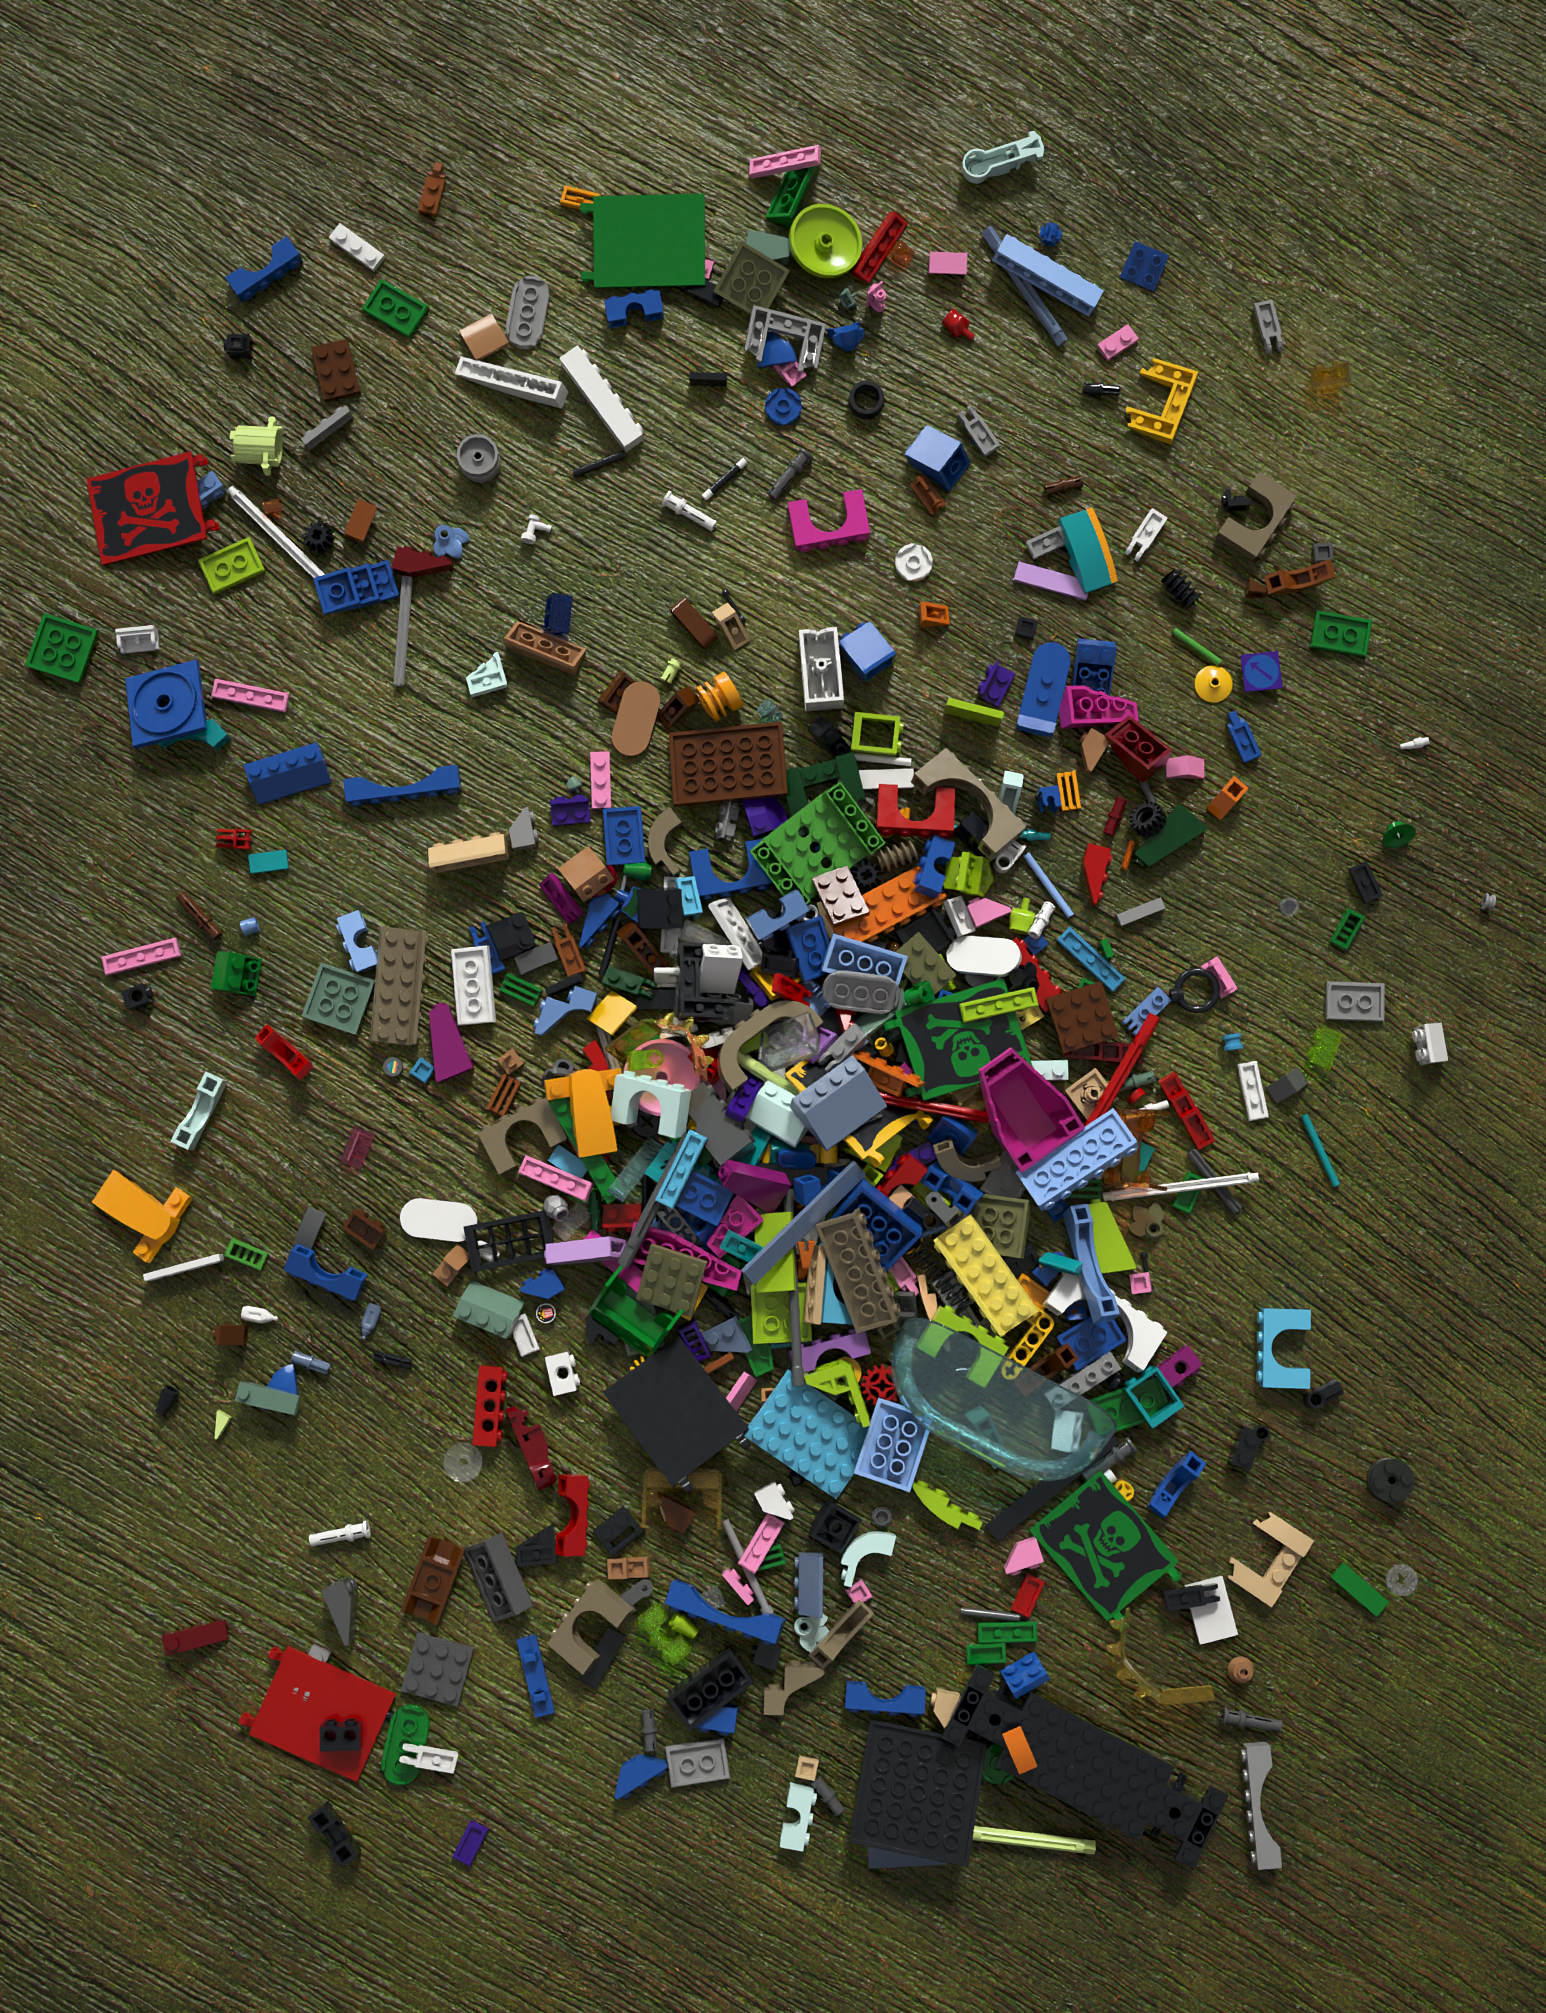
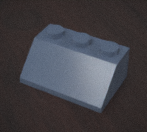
M799 1552V1557H795V1569H799V1577H795V1589H798V1597L794 1599V1609H798V1615L823 1618V1553Z

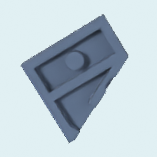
M736 1316L702 1333L710 1351L748 1353L753 1350Z

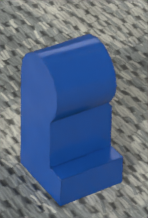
M1054 1252V1253H1053V1254H1057V1255L1066 1257L1062 1252ZM1043 1266L1041 1269L1035 1267L1030 1273L1043 1286H1047L1060 1271Z

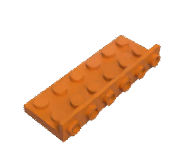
M916 866L862 895L870 911L869 916L835 928L827 914L825 917L835 934L863 943L866 941L871 943L879 938V934L884 932L886 935L895 930L894 926L898 924L903 926L909 923L911 917L916 915L918 918L927 913L926 909L931 906L933 908L939 907L943 904L946 895L945 893H940L933 899L913 891L915 887L913 880L916 873H919L920 867Z

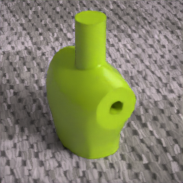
M1023 898L1021 908H1012L1009 919V931L1028 935V931L1032 927L1035 913L1028 911L1030 899Z

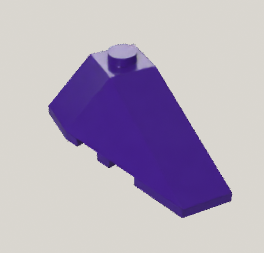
M775 797L741 800L754 839L767 836L787 820L785 810Z

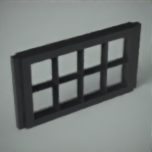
M545 1210L463 1227L472 1273L545 1258L546 1244L554 1243L549 1216L546 1215ZM538 1219L541 1233L528 1235L526 1221ZM521 1222L524 1236L512 1239L509 1224ZM505 1225L507 1240L495 1242L492 1228ZM488 1229L490 1243L478 1245L476 1231ZM542 1237L544 1251L532 1253L529 1239ZM525 1240L527 1255L515 1257L513 1242ZM508 1244L511 1258L498 1260L496 1246ZM491 1247L494 1261L482 1264L479 1249Z

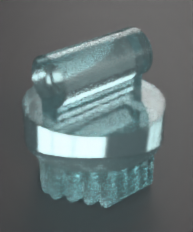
M766 698L757 708V712L761 714V720L763 722L766 721V723L778 722L783 716L779 711L778 705L776 703L772 704L769 698Z

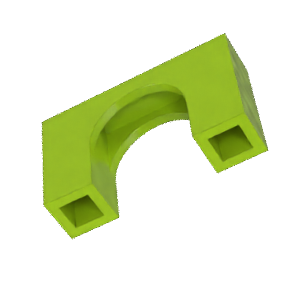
M939 1305L915 1346L935 1358L949 1335L958 1331L971 1333L976 1339L978 1352L965 1376L985 1388L1009 1348L1004 1345L1006 1341L997 1335L994 1338L988 1335L989 1330L981 1325L978 1328L971 1325L972 1320L966 1316L958 1317L955 1315V1310L948 1305L944 1308Z

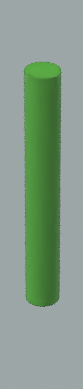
M1177 628L1174 629L1172 635L1215 665L1218 666L1221 663L1222 659Z

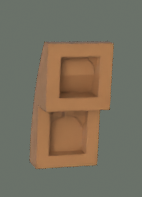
M649 1556L607 1559L608 1579L650 1577Z

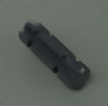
M376 1351L374 1354V1361L384 1362V1364L396 1367L402 1366L401 1368L404 1369L411 1368L412 1359H403L401 1356L389 1353L384 1354L381 1351Z

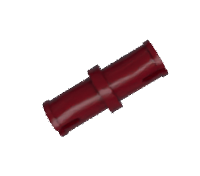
M1121 797L1115 798L1112 810L1107 815L1108 820L1103 830L1104 834L1114 837L1118 823L1123 818L1121 815L1127 803L1126 799Z

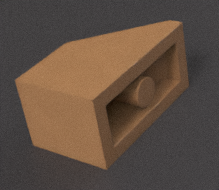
M1093 728L1090 729L1089 733L1085 731L1079 740L1082 742L1079 748L1085 772L1090 775L1109 744L1104 735Z

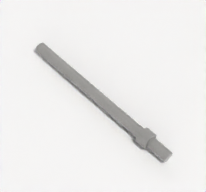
M726 1519L721 1523L740 1560L744 1551L729 1519ZM743 1568L760 1604L761 1613L768 1612L772 1614L774 1611L771 1605H768L755 1575Z

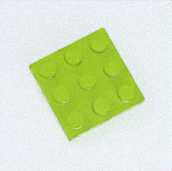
M798 1282L801 1342L812 1341L811 1324L804 1323L807 1282ZM751 1284L753 1344L791 1342L789 1291L757 1293L756 1284Z

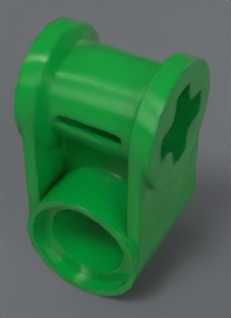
M930 980L917 983L904 992V1000L908 1007H913L918 1003H928L935 999Z

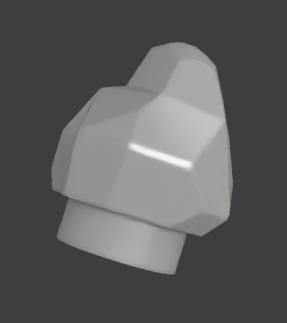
M558 1194L548 1196L544 1201L546 1215L554 1218L556 1221H562L567 1218L569 1214L567 1210L568 1203Z

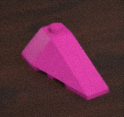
M1087 686L1065 687L1059 708L1061 729L1119 724L1129 715L1139 722L1137 703L1120 697H1113L1102 691L1097 692Z

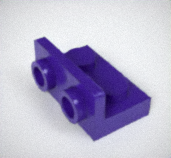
M996 661L994 666L989 665L985 673L988 677L985 682L981 681L977 692H979L977 698L998 708L1015 673L999 666V662Z
M575 795L573 799L555 797L554 800L550 801L553 826L591 823L588 797H584V795Z

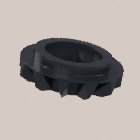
M638 1109V1125L633 1127L634 1130L644 1137H651L657 1134L661 1116L654 1115L651 1120L653 1128L649 1125L641 1128L644 1123L641 1116L649 1118L653 1115Z

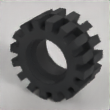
M1146 801L1142 802V806L1139 804L1137 805V810L1135 808L1132 810L1134 814L1130 813V825L1137 835L1143 838L1145 835L1147 838L1150 837V834L1156 835L1155 832H1160V827L1164 828V822H1167V816L1159 804L1148 801V804Z

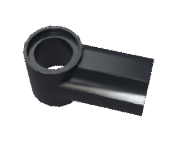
M913 1196L906 1200L902 1210L927 1230L933 1231L939 1227L940 1218ZM929 1216H933V1222L926 1225V1219Z
M1334 1378L1320 1387L1306 1392L1303 1396V1402L1308 1408H1321L1324 1404L1344 1394L1343 1388L1337 1379ZM1313 1394H1315L1318 1399L1315 1405H1313L1310 1401L1311 1396Z

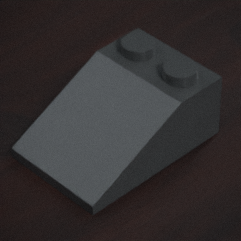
M350 1575L328 1585L321 1591L345 1646L349 1645L356 1638L358 1598L356 1590H358V1585L354 1578L351 1579Z

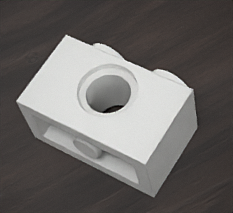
M568 1351L545 1357L553 1396L578 1390L577 1386L580 1385L578 1374H574L573 1366H576L574 1355H570ZM560 1368L568 1370L567 1378H561L558 1375Z

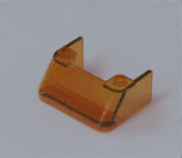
M1114 1109L1138 1142L1139 1148L1132 1156L1122 1158L1121 1162L1115 1167L1110 1166L1104 1170L1105 1172L1101 1175L1102 1183L1105 1186L1115 1188L1167 1191V1187L1151 1184L1150 1174L1146 1171H1139L1142 1132L1147 1133L1153 1130L1156 1117H1172V1113L1155 1109Z

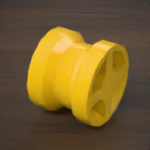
M1123 1480L1117 1481L1114 1484L1127 1501L1133 1497L1134 1490L1131 1484Z

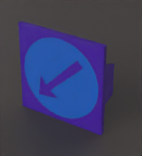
M1278 651L1240 655L1245 692L1283 688Z

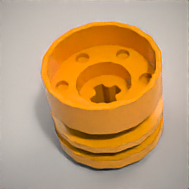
M724 671L713 677L715 687H712L707 681L704 682L706 692L702 686L696 687L702 707L715 722L720 720L717 711L723 717H726L724 707L727 706L734 712L744 706L738 691Z

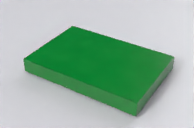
M380 279L361 310L410 339L428 312L429 306L385 280Z
M1316 610L1309 648L1366 658L1373 620Z

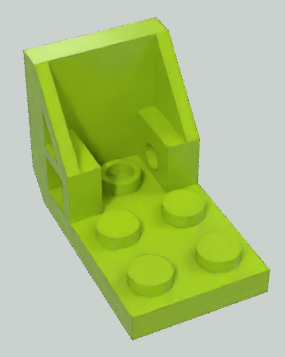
M838 1359L817 1366L815 1370L804 1373V1378L808 1385L834 1395L848 1391L851 1405H856L854 1414L857 1423H862L863 1428L871 1425L851 1363ZM843 1378L844 1381L840 1382L838 1379Z

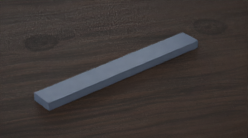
M852 1161L741 1269L752 1284L755 1285L866 1176L858 1164Z

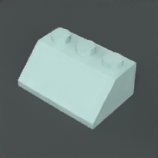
M767 1081L757 1093L745 1120L793 1147H796L808 1131L806 1126L790 1108L791 1100L795 1095Z

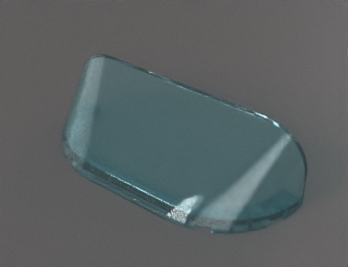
M910 1318L903 1323L897 1333L891 1353V1373L895 1390L906 1410L909 1409L916 1417V1421L928 1431L1016 1477L1031 1480L1032 1478L1041 1479L1044 1482L1071 1477L1084 1470L1099 1456L1117 1430L1116 1422L1112 1416L1097 1404L943 1324L923 1318Z

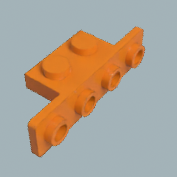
M860 1050L859 1052L852 1053L856 1059L871 1065L867 1074L876 1087L897 1097L902 1095L906 1082L916 1087H924L925 1082L920 1080V1076L912 1073L908 1075L903 1072L904 1069L898 1066L891 1067L883 1059L871 1058V1054L866 1051Z

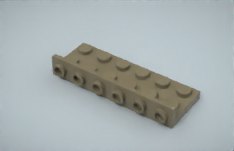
M380 927L370 1042L413 1046L419 1041L418 1023L421 1021V1012L419 1010L420 1004L423 1001L421 988L425 980L423 966L426 964V955L424 953L425 947L428 944V936H426V931L424 930L415 931Z
M859 1208L855 1209L853 1213L816 1224L818 1234L856 1333L895 1323L901 1314L900 1307L893 1298V1288L887 1283L886 1270L884 1267H881L880 1254L873 1246L872 1233L867 1230L866 1217Z

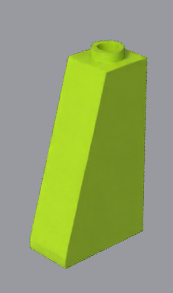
M1101 1199L1089 1200L1090 1204L1088 1206L1093 1219L1094 1246L1101 1273L1136 1269L1135 1262L1107 1202H1101Z

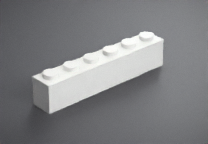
M577 345L559 358L561 366L625 453L644 440L643 428L639 423H634L632 413L628 408H623L621 398L617 393H612L610 383L607 379L603 380L601 378L599 368L595 364L592 365L590 363V357L584 349L581 351Z

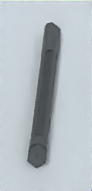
M685 1132L678 1142L617 1263L626 1268H630L662 1205L655 1201L687 1136Z

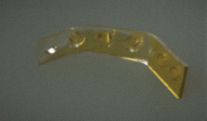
M673 1012L668 1013L660 1020H640L604 1047L608 1053L621 1062L636 1048L648 1042L658 1033H668L688 1038L692 1050L694 1074L705 1082L707 1081L708 1065L714 1061L710 1056L705 1057L703 1045L709 1041V1036L691 1034L690 1029L694 1024L693 1019H687L681 1025H674Z
M1130 1608L1126 1609L1124 1618L1109 1621L1113 1628L1118 1629L1120 1641H1117V1644L1107 1645L1106 1649L1110 1653L1122 1658L1124 1669L1119 1671L1116 1676L1119 1679H1135L1139 1683L1140 1688L1134 1693L1136 1698H1144L1149 1695L1165 1705L1215 1701L1212 1685L1164 1690L1155 1686L1135 1668L1125 1655L1124 1645L1131 1617Z

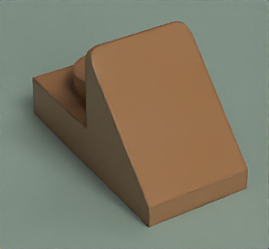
M457 1244L443 1258V1262L434 1271L433 1275L446 1286H449L469 1262L468 1252Z

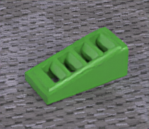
M231 1238L224 1256L261 1271L268 1252ZM235 1245H239L236 1254L232 1255L231 1253ZM245 1247L246 1251L243 1257L239 1258L242 1248ZM250 1250L254 1251L250 1261H246ZM257 1253L261 1254V1256L258 1260L257 1265L253 1264L257 1256Z

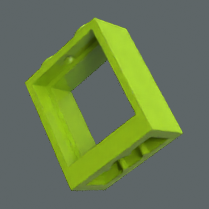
M855 712L851 752L896 757L897 752L900 753L902 742L898 741L899 734L903 732V723L900 722V717ZM862 720L895 723L892 749L859 745Z

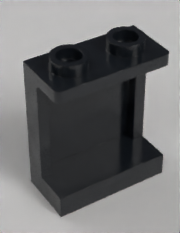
M935 908L908 926L895 932V936L902 946L919 932L936 952L954 942V936L956 935L950 926L947 927L944 923L945 917L940 910L936 911Z

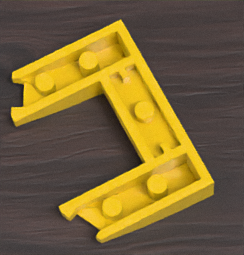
M1153 358L1154 366L1148 371L1142 368L1140 375L1172 388L1162 416L1126 407V414H1130L1131 423L1127 424L1128 428L1172 445L1187 402L1197 382L1198 371Z

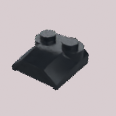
M515 913L510 917L485 926L498 954L499 962L536 948L533 933L526 917L522 913Z
M828 1500L821 1506L811 1523L809 1535L843 1554L854 1532L863 1520L840 1507L835 1502Z

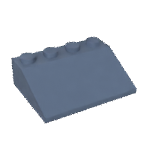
M852 1055L792 1098L790 1108L821 1146L828 1151L887 1108V1105L865 1069Z

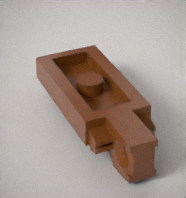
M435 162L433 172H428L418 207L419 213L436 217L438 215L446 184L442 163Z

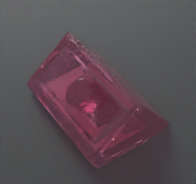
M353 1126L340 1162L361 1170L375 1133Z

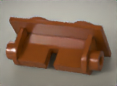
M926 475L917 476L915 482L910 484V487L931 515L947 505Z

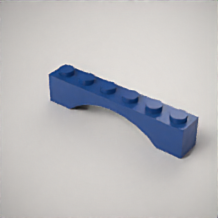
M457 765L438 767L425 779L403 787L381 786L363 777L343 779L345 800L352 807L363 806V803L369 802L372 805L381 804L384 800L399 802L401 798L416 800L420 798L419 796L424 795L431 798L439 796L438 794L440 793L455 795L457 791H462L460 770Z
M677 1579L671 1582L665 1604L669 1605V1609L673 1611L688 1612L687 1615L692 1618H705L706 1622L711 1625L719 1623L724 1625V1629L728 1631H741L743 1636L754 1639V1637L760 1638L762 1643L770 1646L773 1643L779 1642L786 1621L785 1618L768 1612L754 1617H735L724 1614L709 1605L699 1594L695 1586Z

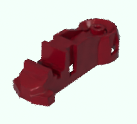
M515 1406L505 1409L538 1491L551 1487L557 1479L548 1459V1444L540 1424L527 1427V1424L522 1425V1422L525 1421L524 1417L529 1415L528 1411L524 1409L519 1410ZM527 1434L529 1440L525 1441L523 1438V1435ZM539 1470L541 1471L543 1477L539 1476Z

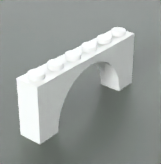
M1063 1272L1042 1306L1056 1316H1059L1072 1303L1087 1300L1080 1276ZM1115 1296L1120 1312L1119 1315L1126 1326L1128 1335L1127 1351L1122 1362L1139 1373L1145 1369L1167 1332L1161 1324L1149 1320L1144 1312L1132 1308L1130 1302Z

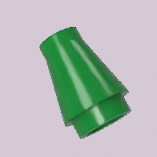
M647 862L624 864L623 875L645 881V879L650 880L651 865L647 864Z

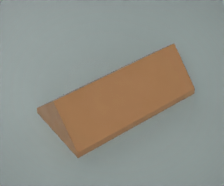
M519 621L514 624L503 639L506 648L573 676H576L586 653V649Z

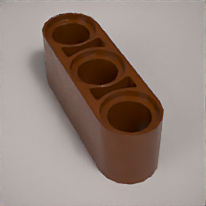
M685 597L681 598L669 609L675 619L703 650L719 638L713 628Z

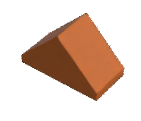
M924 601L920 602V628L950 625L948 606Z

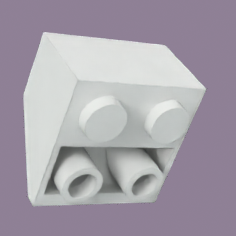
M1431 1023L1414 1027L1412 1037L1413 1041L1417 1044L1416 1059L1420 1062V1065L1448 1061L1442 1023Z

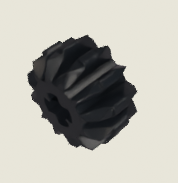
M317 521L316 525L310 522L311 528L305 527L304 530L307 533L302 534L303 539H305L304 545L308 546L311 552L315 550L319 554L322 549L327 553L326 547H332L331 541L335 540V537L332 535L334 533L333 529L329 528L327 523L322 525L321 521Z
M863 860L860 861L861 868L855 864L854 869L856 871H851V875L855 876L853 878L854 881L858 882L856 884L857 887L862 886L861 892L863 893L866 887H868V891L873 890L872 885L875 888L879 886L876 881H882V877L877 876L882 874V870L875 871L878 864L876 863L871 867V860H868L867 865L864 864ZM865 872H868L869 876H871L872 878H868V880H863L864 876L861 877V875H864Z

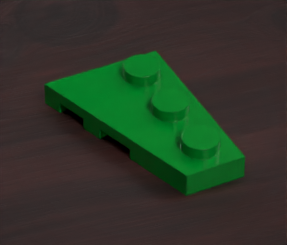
M752 1314L738 1320L753 1349L745 1353L755 1377L773 1370L771 1344H753Z

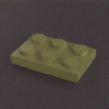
M919 932L896 951V953L908 956L903 970V974L913 985L930 980L934 995L956 976L954 971Z

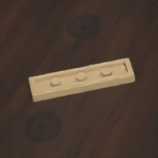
M814 1245L810 1268L808 1269L804 1323L821 1325L826 1252L823 1245Z

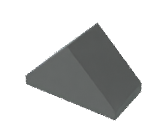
M1296 1067L1265 1088L1275 1103H1278L1299 1091L1308 1084V1081L1299 1067Z

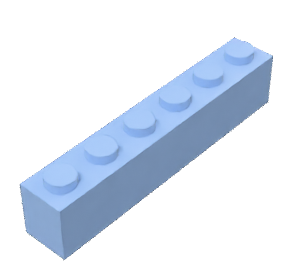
M1006 234L992 259L993 262L1088 317L1104 291L1097 285L1088 282L1080 275L1069 271L1063 265L1057 264L1049 257L1040 254L1032 247L1023 244Z

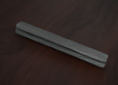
M1192 1149L1187 1153L1189 1159L1205 1179L1218 1177L1196 1149ZM1226 1186L1213 1188L1232 1213H1237L1242 1209V1206Z

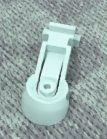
M1031 131L1028 133L1027 138L987 151L972 149L964 156L962 174L970 183L978 184L985 181L988 177L1008 173L1012 168L1018 170L1020 165L1027 160L1032 163L1036 159H1043L1044 146L1041 137L1035 131Z

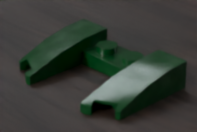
M854 752L836 756V759L799 769V767L786 770L788 796L786 797L791 816L808 804L805 788L841 779L843 786L855 802L861 798L864 802L866 801Z

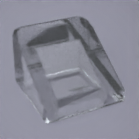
M717 1585L700 1594L715 1609L726 1605V1601Z

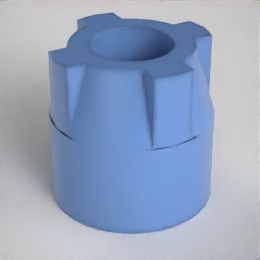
M255 917L240 922L245 936L260 931Z

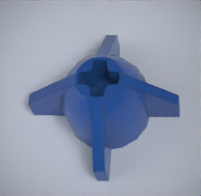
M859 322L839 328L827 329L828 337L843 351L854 350L865 336L864 329L860 328Z

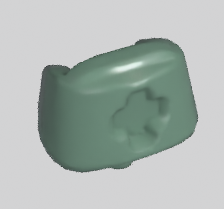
M846 288L839 295L842 305L846 309L857 306V302L853 299L857 296L856 292L851 295L849 289Z
M572 776L566 785L570 793L576 791L578 794L580 793L579 789H581L582 783L576 776Z

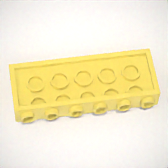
M972 1214L934 1239L935 1249L938 1253L944 1255L947 1266L956 1272L958 1282L962 1286L965 1285L969 1291L970 1299L973 1302L976 1301L979 1305L981 1315L984 1318H988L991 1323L990 1327L996 1335L1004 1336L1005 1333L1039 1311Z

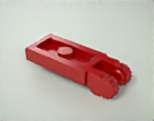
M781 973L774 974L772 993L785 1000L800 1002L810 1007V1004L804 1001L803 998H811V992Z

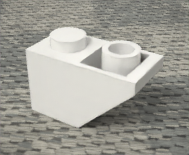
M774 1481L754 1492L763 1512L789 1520L793 1519L792 1513L795 1510L790 1501L786 1503L783 1497L786 1493L781 1484L777 1485Z

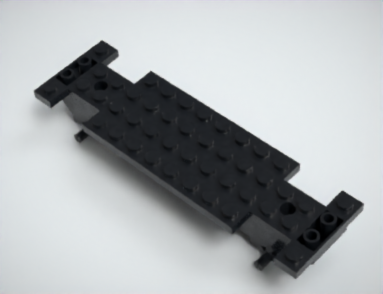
M976 1664L950 1715V1719L941 1735L942 1739L960 1747L968 1729L977 1733L975 1741L982 1742L986 1738L1003 1747L995 1762L996 1767L1138 1841L1147 1824L1154 1825L1151 1834L1155 1835V1837H1159L1161 1830L1182 1840L1174 1858L1194 1869L1229 1796L1227 1793L1209 1785L1202 1800L1183 1787L1188 1777L1185 1773L1180 1772L1176 1782L1168 1781L1175 1768L1173 1765L1032 1692L1029 1693L1023 1707L1006 1695L1009 1686L1005 1680H1003L999 1690L990 1689L989 1686L995 1673ZM993 1714L1000 1716L999 1721L996 1723L989 1721L990 1716ZM1019 1726L1022 1728L1038 1766L1020 1775L1002 1735ZM1178 1808L1176 1815H1169L1170 1809Z

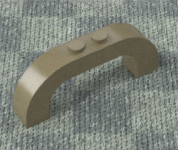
M789 1000L778 1001L761 1011L759 1009L755 1010L749 1015L751 1019L746 1022L742 1020L735 1025L734 1028L736 1030L723 1043L717 1059L718 1074L728 1092L731 1094L748 1080L737 1062V1053L740 1047L777 1021L793 1023L806 1037L822 1025L823 1021L819 1015L803 1003Z

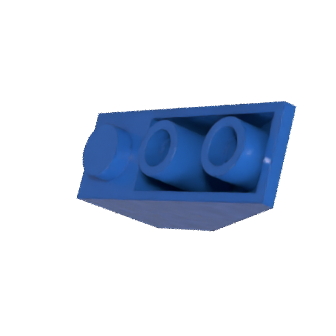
M608 893L595 897L589 903L580 940V947L582 949L585 946L587 948L590 947L595 941L593 937L598 932L602 933L608 926L606 924L610 918L614 919L620 912V904Z

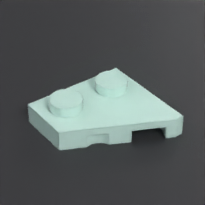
M498 652L494 653L493 658L486 664H481L475 672L466 677L471 697L508 687Z

